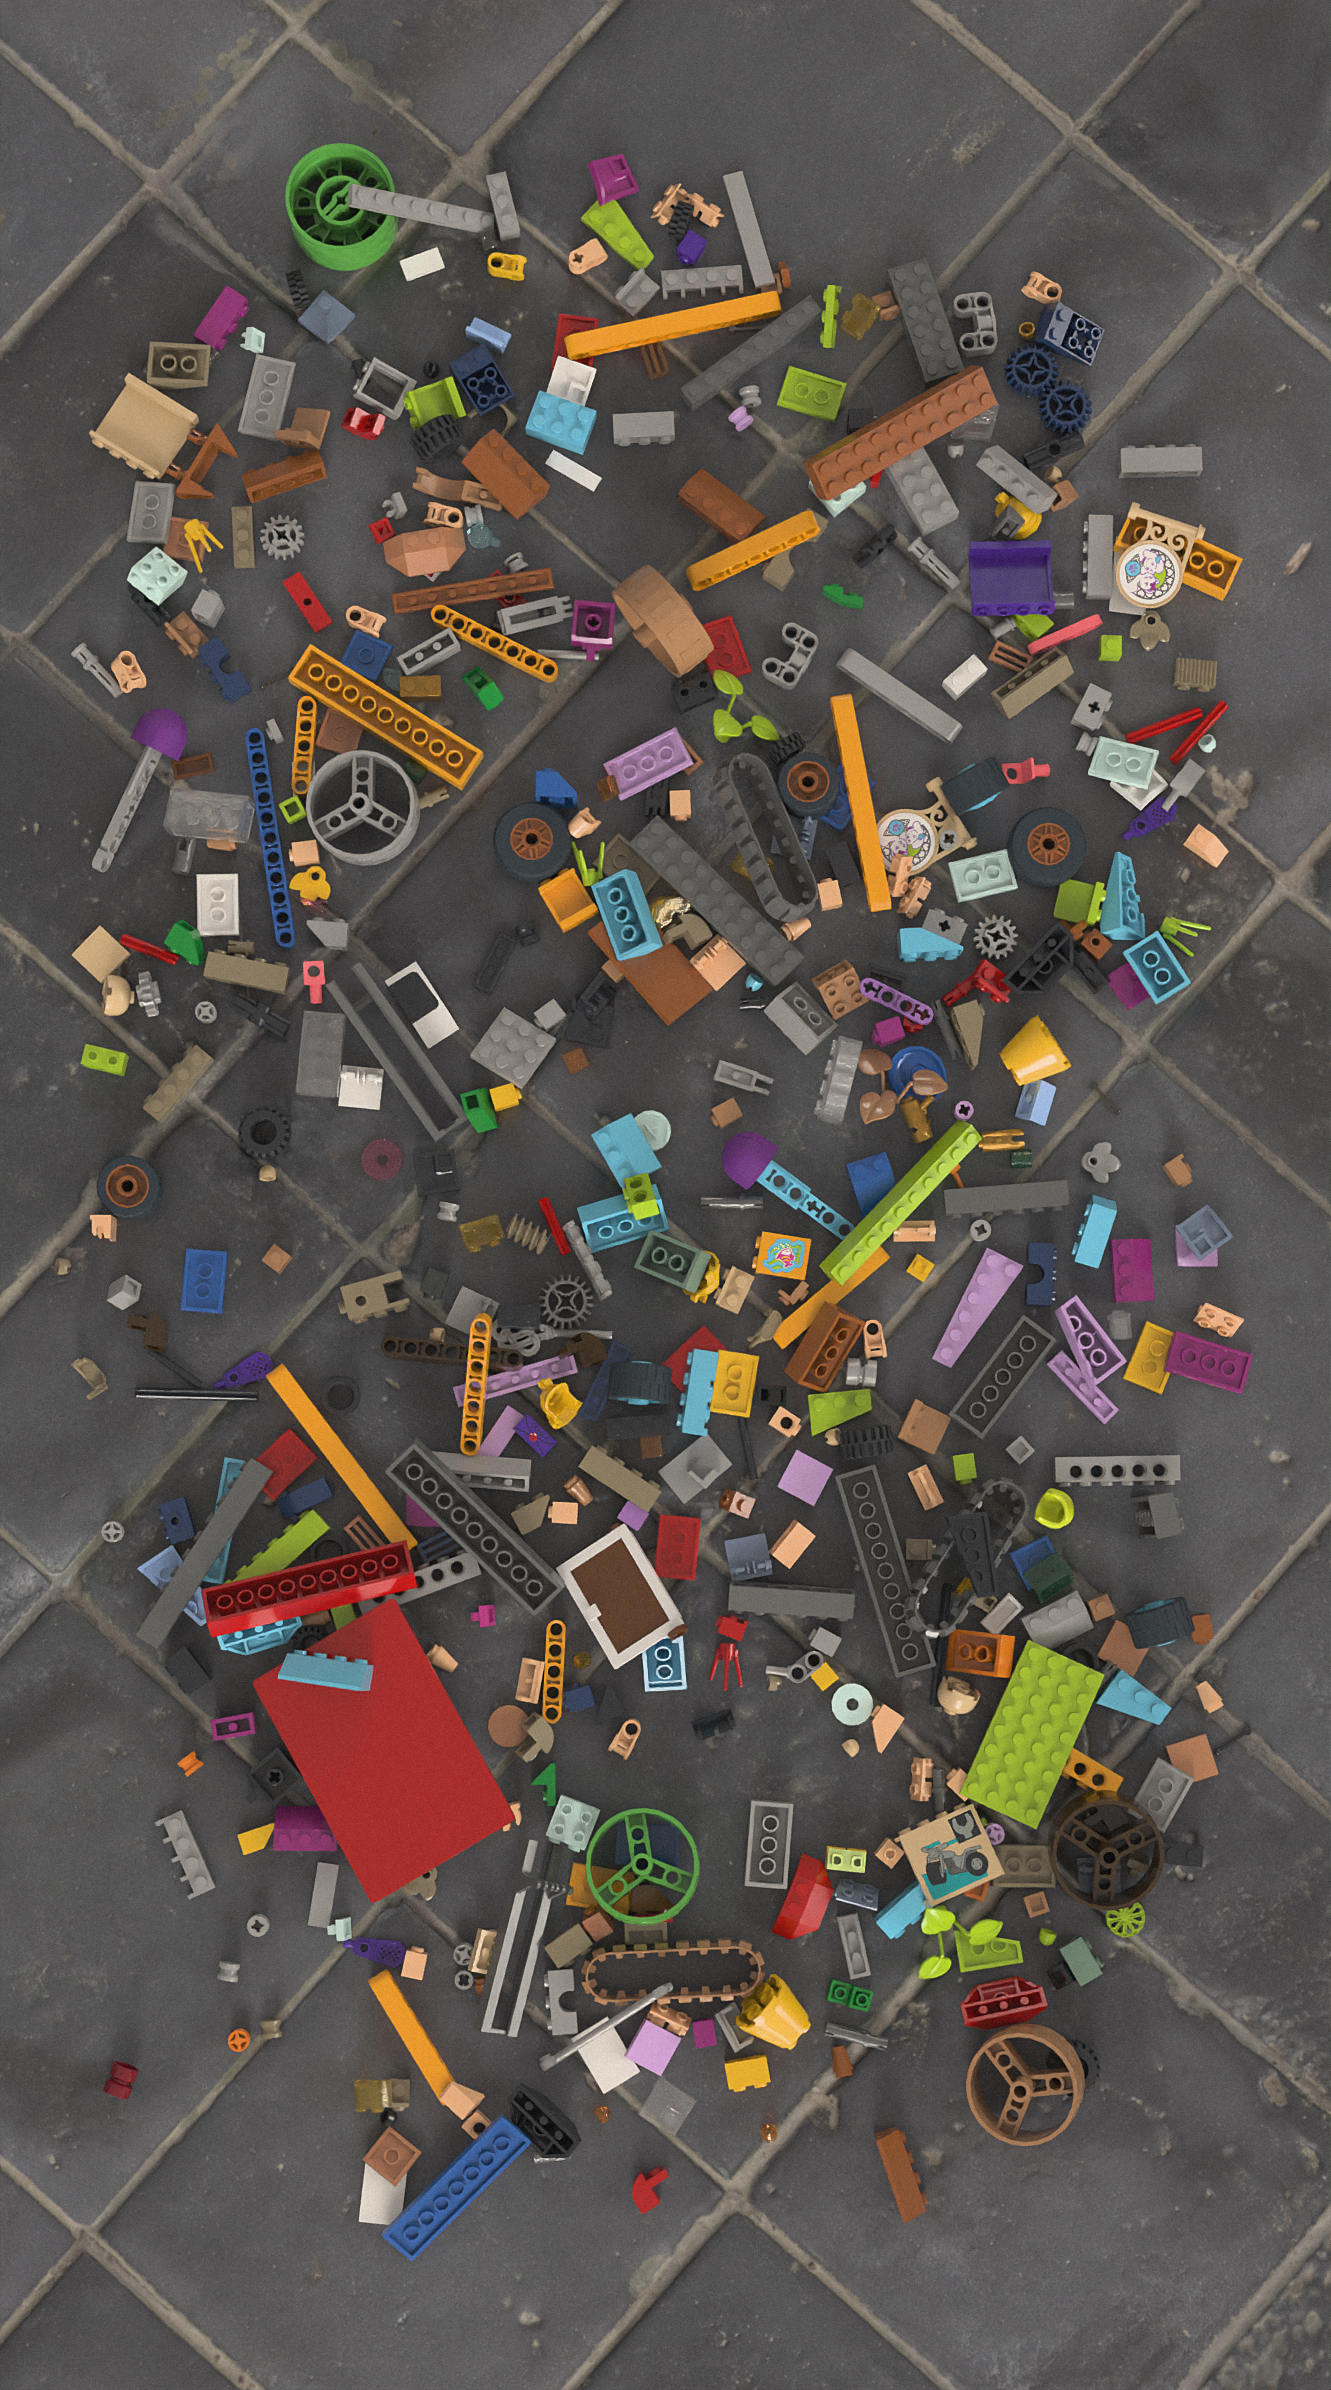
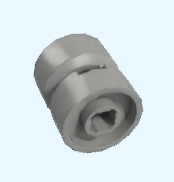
M848 1358L845 1384L858 1385L862 1383L863 1386L875 1387L877 1360L865 1359L864 1362H861L860 1359Z

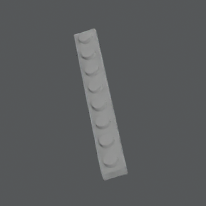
M356 184L348 186L349 207L485 235L494 234V213Z

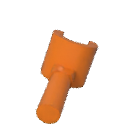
M958 1164L950 1174L960 1189L964 1188L959 1175L956 1173L961 1168Z

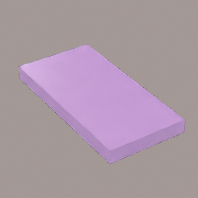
M674 727L603 765L619 799L622 801L694 763L678 729Z

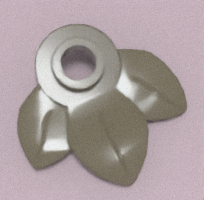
M1148 610L1144 613L1145 615H1141L1140 620L1131 625L1129 632L1130 638L1140 637L1141 645L1146 651L1153 649L1158 640L1168 642L1170 639L1168 626L1161 622L1160 615L1153 610ZM1150 616L1154 618L1153 624L1147 622Z
M435 1867L428 1871L430 1876L423 1874L403 1886V1892L407 1895H415L420 1892L425 1901L430 1900L437 1889L435 1882L438 1875L437 1868Z

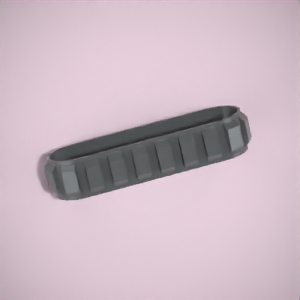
M739 752L737 755L731 754L716 768L717 773L713 776L714 790L764 909L773 918L791 923L795 919L801 920L815 907L814 902L818 899L817 883L766 764L757 756L749 753ZM733 770L740 771L746 775L755 789L798 891L800 903L797 906L786 901L778 890L732 781L731 772Z
M999 1477L995 1481L989 1479L976 1487L978 1492L972 1493L964 1504L967 1508L958 1513V1515L970 1514L976 1508L980 1509L983 1504L981 1500L984 1495H990L994 1492L992 1487H998L1000 1492L1005 1493L1007 1491L1010 1495L1011 1500L1015 1504L1013 1508L1014 1517L1011 1522L1008 1521L1005 1525L1006 1531L1001 1539L997 1538L994 1542L993 1554L996 1568L1001 1562L1000 1555L1005 1554L1012 1544L1010 1539L1017 1536L1022 1529L1023 1524L1021 1522L1028 1517L1030 1506L1027 1504V1494L1022 1486H1017L1013 1483L1012 1479ZM950 1529L947 1530L942 1538L945 1542L938 1545L931 1555L934 1558L933 1561L927 1562L920 1572L923 1575L922 1578L916 1579L909 1589L911 1595L905 1598L903 1607L907 1617L905 1621L912 1631L916 1630L919 1632L920 1637L934 1639L938 1635L940 1637L949 1635L956 1630L955 1624L961 1623L968 1614L966 1608L973 1605L977 1599L972 1585L967 1591L964 1590L961 1594L963 1598L957 1608L953 1607L950 1611L951 1617L948 1622L943 1621L939 1624L940 1630H934V1625L927 1624L926 1626L922 1622L921 1616L917 1613L920 1604L918 1600L921 1593H926L928 1590L926 1585L932 1576L936 1577L939 1573L937 1568L943 1559L947 1560L950 1556L948 1551L954 1543Z

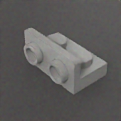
M643 268L638 272L634 271L628 278L629 282L625 286H620L615 292V304L633 319L660 290V287L645 274Z

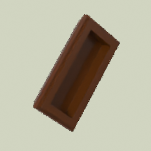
M211 752L181 758L179 761H171L175 781L215 772Z

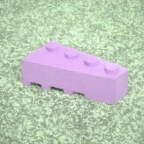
M1077 1295L1055 1310V1314L1089 1389L1099 1384L1127 1362Z

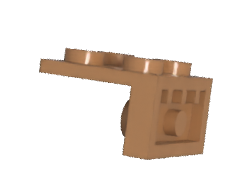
M297 408L291 428H285V430L276 429L274 437L287 447L320 449L330 411Z
M846 959L810 979L813 986L820 992L834 1020L869 1001L868 998L861 994V982L854 967Z
M914 1399L897 1438L930 1454H935L951 1417Z

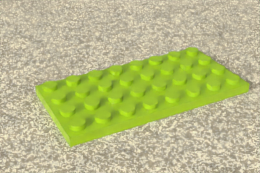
M1027 1640L959 1794L1037 1829L1105 1675Z

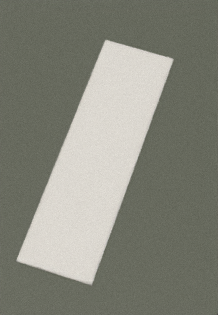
M555 450L552 451L545 463L593 492L602 479Z

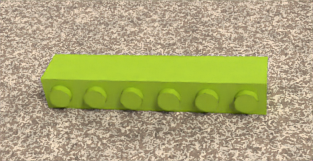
M307 1509L298 1517L300 1521L295 1526L291 1523L283 1530L284 1536L280 1539L274 1538L267 1545L269 1549L266 1552L262 1553L260 1551L252 1558L253 1563L248 1568L244 1565L236 1572L238 1577L233 1581L229 1579L224 1584L286 1569L311 1547L320 1536H323L330 1530L331 1527L315 1509L312 1511Z

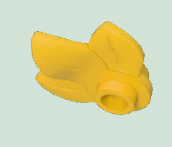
M312 866L306 872L297 873L290 882V889L300 890L301 900L304 905L312 904L318 897L327 900L330 895V885L325 880V871L319 866ZM315 873L319 874V879L317 880L312 879V875Z

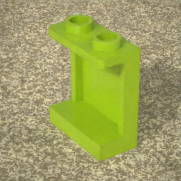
M452 376L403 394V404L406 410H409L411 415L410 423L413 429L417 430L429 420L445 414H452L455 420L466 416Z

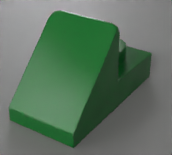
M551 1762L530 1784L547 1785V1788H543V1801H547V1806H556L555 1762Z

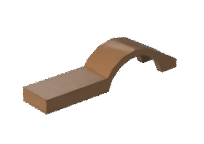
M416 468L418 476L412 488L439 499L462 501L473 505L480 504L481 507L501 511L502 504L482 484L468 480H449L438 477L427 469Z

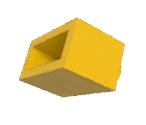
M766 2054L724 2061L729 2090L733 2089L734 2092L746 2090V2086L754 2085V2088L767 2086V2082H771Z

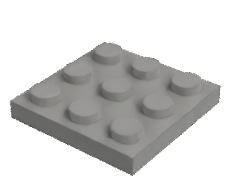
M504 1007L472 1051L470 1058L523 1089L555 1044L556 1038Z

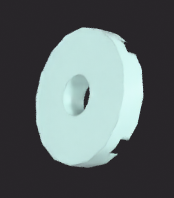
M855 1683L839 1687L831 1701L835 1717L847 1725L863 1723L871 1715L873 1709V1699L869 1691ZM851 1698L858 1701V1707L855 1710H849L846 1706L847 1701Z

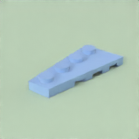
M171 1545L137 1569L161 1589L165 1583L169 1584L172 1580L170 1575L176 1566L180 1567L184 1561L175 1547ZM201 1586L198 1587L183 1610L200 1626L207 1623Z

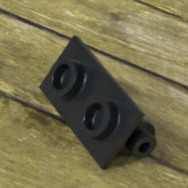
M730 1708L691 1722L697 1740L701 1739L702 1741L715 1736L714 1730L718 1729L719 1734L733 1730V1727L737 1726Z

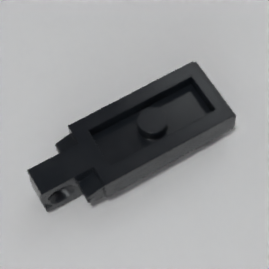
M1073 941L1072 968L1091 992L1096 994L1110 983L1111 980L1087 950L1082 946L1079 947Z

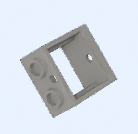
M374 357L370 362H365L361 370L364 374L361 380L359 378L356 380L352 388L355 390L353 397L396 420L404 409L403 394L413 391L417 381ZM373 368L403 385L392 409L362 393Z

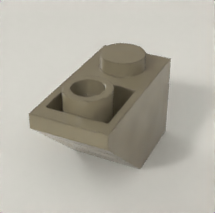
M542 1492L532 1497L533 1502L525 1505L523 1502L513 1507L514 1512L511 1515L522 1536L542 1525L550 1500L548 1494L544 1496Z

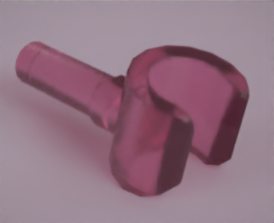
M303 897L300 900L301 903L317 908L321 914L327 913L319 909L321 904L329 906L325 900L316 902Z

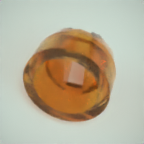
M601 2105L593 2110L602 2124L606 2123L611 2117V2111L605 2105Z
M766 2124L761 2127V2137L766 2143L774 2142L777 2139L778 2130L775 2125Z

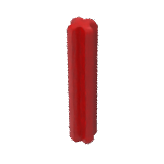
M123 934L120 939V944L173 965H176L179 955L127 934Z
M544 1197L538 1203L561 1255H567L571 1252V1248L549 1198Z

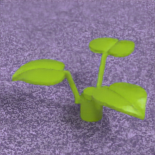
M715 670L713 674L715 685L722 692L731 694L727 710L717 709L713 714L714 736L722 743H727L732 736H740L743 729L751 726L753 733L760 738L775 742L779 741L780 738L776 728L767 718L754 715L751 721L741 726L734 717H731L729 713L736 694L741 695L743 693L742 684L732 674L722 670Z
M944 1905L935 1908L926 1907L921 1929L925 1934L937 1933L940 1955H932L921 1964L918 1972L919 1978L929 1979L941 1976L951 1967L950 1958L944 1957L941 1931L949 1930L954 1923L969 1937L970 1944L982 1945L998 1935L1003 1922L992 1919L981 1920L975 1923L969 1932L956 1921L955 1915L948 1911Z

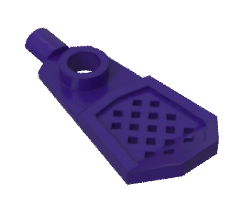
M1159 797L1129 824V829L1121 835L1127 841L1133 836L1140 837L1174 820L1178 807L1174 802L1170 807L1171 810L1166 811L1161 809V806L1167 798ZM1137 823H1143L1144 828L1139 829L1137 827Z
M256 1352L224 1373L222 1380L214 1383V1386L219 1390L224 1387L232 1389L265 1378L272 1371L273 1362L269 1355ZM232 1374L237 1375L238 1379L236 1382L230 1380Z
M358 1937L355 1941L345 1940L343 1947L353 1949L356 1955L392 1968L399 1966L405 1960L406 1950L399 1940ZM367 1944L368 1950L362 1951L360 1946Z

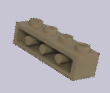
M1055 647L990 694L999 712L1010 719L1060 682L1066 680L1074 671L1067 655Z
M217 949L214 952L208 951L203 974L206 979L286 995L291 973L287 964L275 962L274 965L266 963L267 960L255 958L253 961L246 959L247 956L242 954L229 956L226 955L227 952Z
M197 1045L187 1049L183 1055L185 1058L180 1064L177 1062L171 1068V1075L167 1079L163 1078L157 1085L158 1090L155 1094H150L143 1102L145 1104L143 1109L161 1124L214 1062L212 1057Z
M597 1445L596 1448L591 1446L578 1467L648 1513L661 1494V1491L658 1490L660 1485L652 1480L646 1482L641 1478L643 1474L634 1468L629 1471L623 1467L625 1462L616 1456L614 1459H611L606 1455L608 1451Z

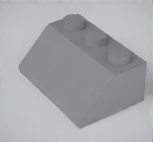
M797 981L780 993L764 1010L769 1019L805 1055L817 1047L838 1027V1024Z
M1073 1590L1019 1618L1030 1641L1050 1650L1094 1628L1077 1590Z

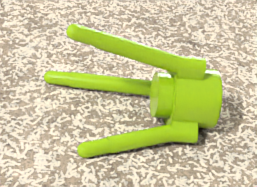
M571 842L581 873L583 887L598 883L599 879L603 878L602 868L605 843L601 842L598 872H596L595 868L587 869L582 850L578 851L575 842Z
M1166 916L1160 928V932L1164 933L1163 938L1168 939L1190 957H1193L1194 954L1174 939L1171 934L1175 936L1177 931H1181L1195 937L1198 935L1196 932L1180 927V925L1204 930H1211V927Z

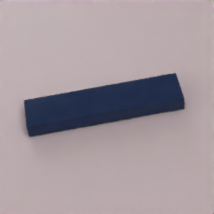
M613 1340L607 1352L609 1358L603 1361L578 1415L597 1423L608 1400L610 1364L612 1362H626L632 1348Z

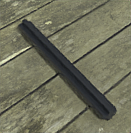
M135 1388V1398L257 1402L259 1400V1392L255 1390Z
M943 1583L938 1630H940L939 1624L943 1621L947 1623L951 1617L950 1611L953 1606L955 1589L953 1583ZM949 1635L945 1637L937 1636L934 1658L936 1666L933 1667L929 1703L932 1707H941L937 1692L940 1682L945 1676Z

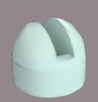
M1207 734L1199 740L1198 745L1204 752L1208 753L1216 748V741L1212 735Z

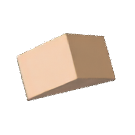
M451 2081L439 2098L463 2120L473 2113L485 2096L482 2093Z

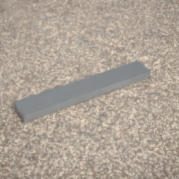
M743 171L724 175L723 181L755 289L773 285L775 280Z

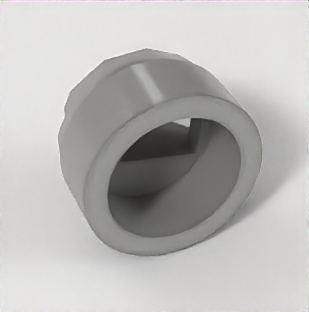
M963 443L947 445L948 454L951 458H956V454L958 458L963 455Z

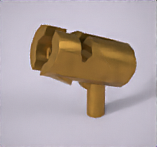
M912 1095L902 1099L903 1104L899 1105L908 1128H917V1131L911 1134L915 1144L934 1136L930 1119L927 1120L926 1108L936 1099L933 1095H927L921 1102L919 1098L914 1099Z
M1023 1129L981 1132L982 1139L977 1144L978 1149H982L983 1153L1024 1149V1141L1013 1142L1012 1137L1024 1135Z

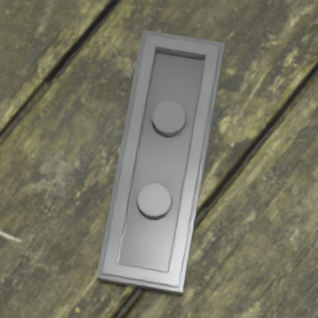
M318 1862L308 1925L327 1928L330 1925L339 1864Z
M854 1912L837 1916L850 1979L871 1975L858 1913Z

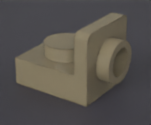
M906 1539L905 1559L932 1560L931 1555L936 1549V1544H932V1539Z
M389 2078L388 2107H392L393 2111H404L405 2107L410 2105V2078Z

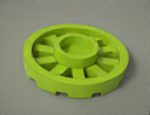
M1139 1902L1133 1904L1130 1909L1127 1907L1119 1909V1911H1106L1105 1919L1107 1926L1114 1934L1121 1937H1131L1139 1933L1143 1928L1145 1912ZM1136 1908L1140 1909L1139 1912L1133 1913ZM1112 1913L1116 1915V1917L1109 1918V1914ZM1141 1916V1921L1134 1919L1135 1917ZM1118 1921V1923L1114 1927H1112L1111 1923ZM1132 1923L1137 1924V1925H1138V1928L1135 1929V1928L1133 1927ZM1121 1925H1122V1932L1119 1933V1932H1118V1929H1119V1928L1121 1927ZM1127 1925L1129 1926L1131 1933H1127Z

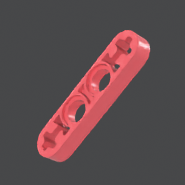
M1096 614L1030 643L1027 648L1031 656H1034L1092 631L1103 623L1099 614Z

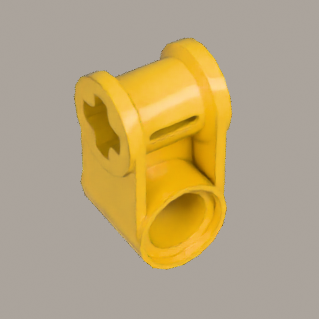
M494 252L488 258V272L495 277L509 278L516 281L524 280L523 269L527 258L521 255ZM497 261L500 262L502 265L496 268L493 267L491 264Z

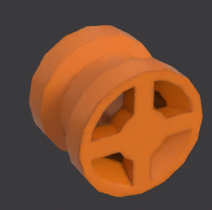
M194 1751L177 1763L179 1767L185 1770L187 1777L204 1765L202 1761L196 1758Z
M243 2028L235 2029L228 2038L229 2047L236 2052L245 2050L250 2043V2034Z

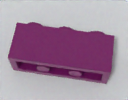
M226 286L193 334L195 342L201 345H211V352L214 354L218 350H222L226 345L228 335L235 332L238 326L237 322L249 310L247 298Z

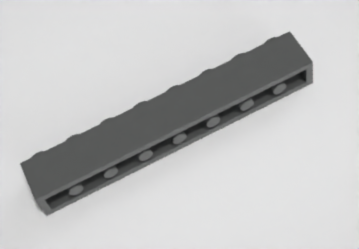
M809 295L680 389V397L693 412L820 320L822 315L821 308Z

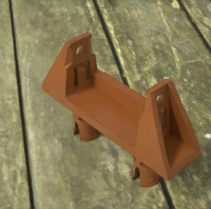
M217 423L208 436L194 428L190 429L195 436L188 434L186 439L202 448L189 470L186 471L173 462L170 463V466L175 471L167 468L166 474L181 481L175 491L179 499H213V493L205 490L199 484L204 480L219 451L229 454L235 459L238 458L236 451Z

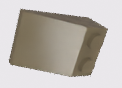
M150 342L147 370L148 385L154 389L165 390L208 386L211 345Z
M977 1000L953 1007L949 1013L970 1071L974 1070L978 1065L983 1016L985 1015L982 1004H978Z

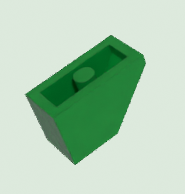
M478 666L461 677L477 700L488 711L497 707L504 700L494 681Z

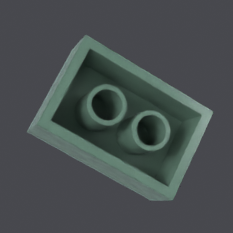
M650 1229L634 1268L696 1293L712 1255Z

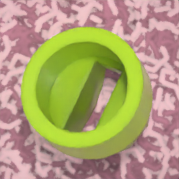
M1041 1928L1039 1940L1043 1945L1049 1946L1055 1941L1057 1933L1050 1929Z

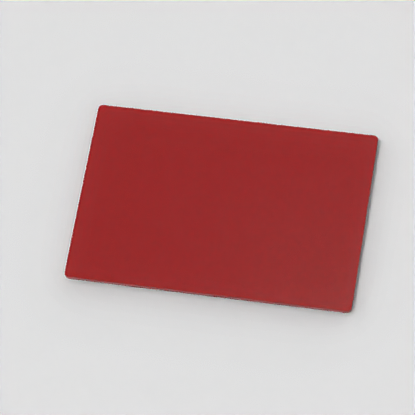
M395 1599L387 1600L304 1650L307 1651L309 1656H314L315 1653L327 1654L329 1659H335V1656L347 1657L349 1662H355V1659L368 1660L367 1664L374 1665L369 1691H356L278 1679L283 1663L253 1681L256 1692L370 1902H378L515 1820L511 1807Z

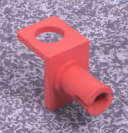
M1029 758L1022 763L1001 765V769L1009 784H1025L1035 777H1048L1050 774L1048 764L1034 765L1033 758ZM1009 768L1016 771L1017 776L1015 779H1010L1007 776Z
M322 960L304 961V985H309L310 1003H322V984L326 982L324 962ZM313 965L317 966L320 970L319 975L310 976L308 968Z

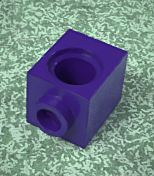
M689 230L676 249L678 260L685 265L689 264L693 267L705 250L707 240Z

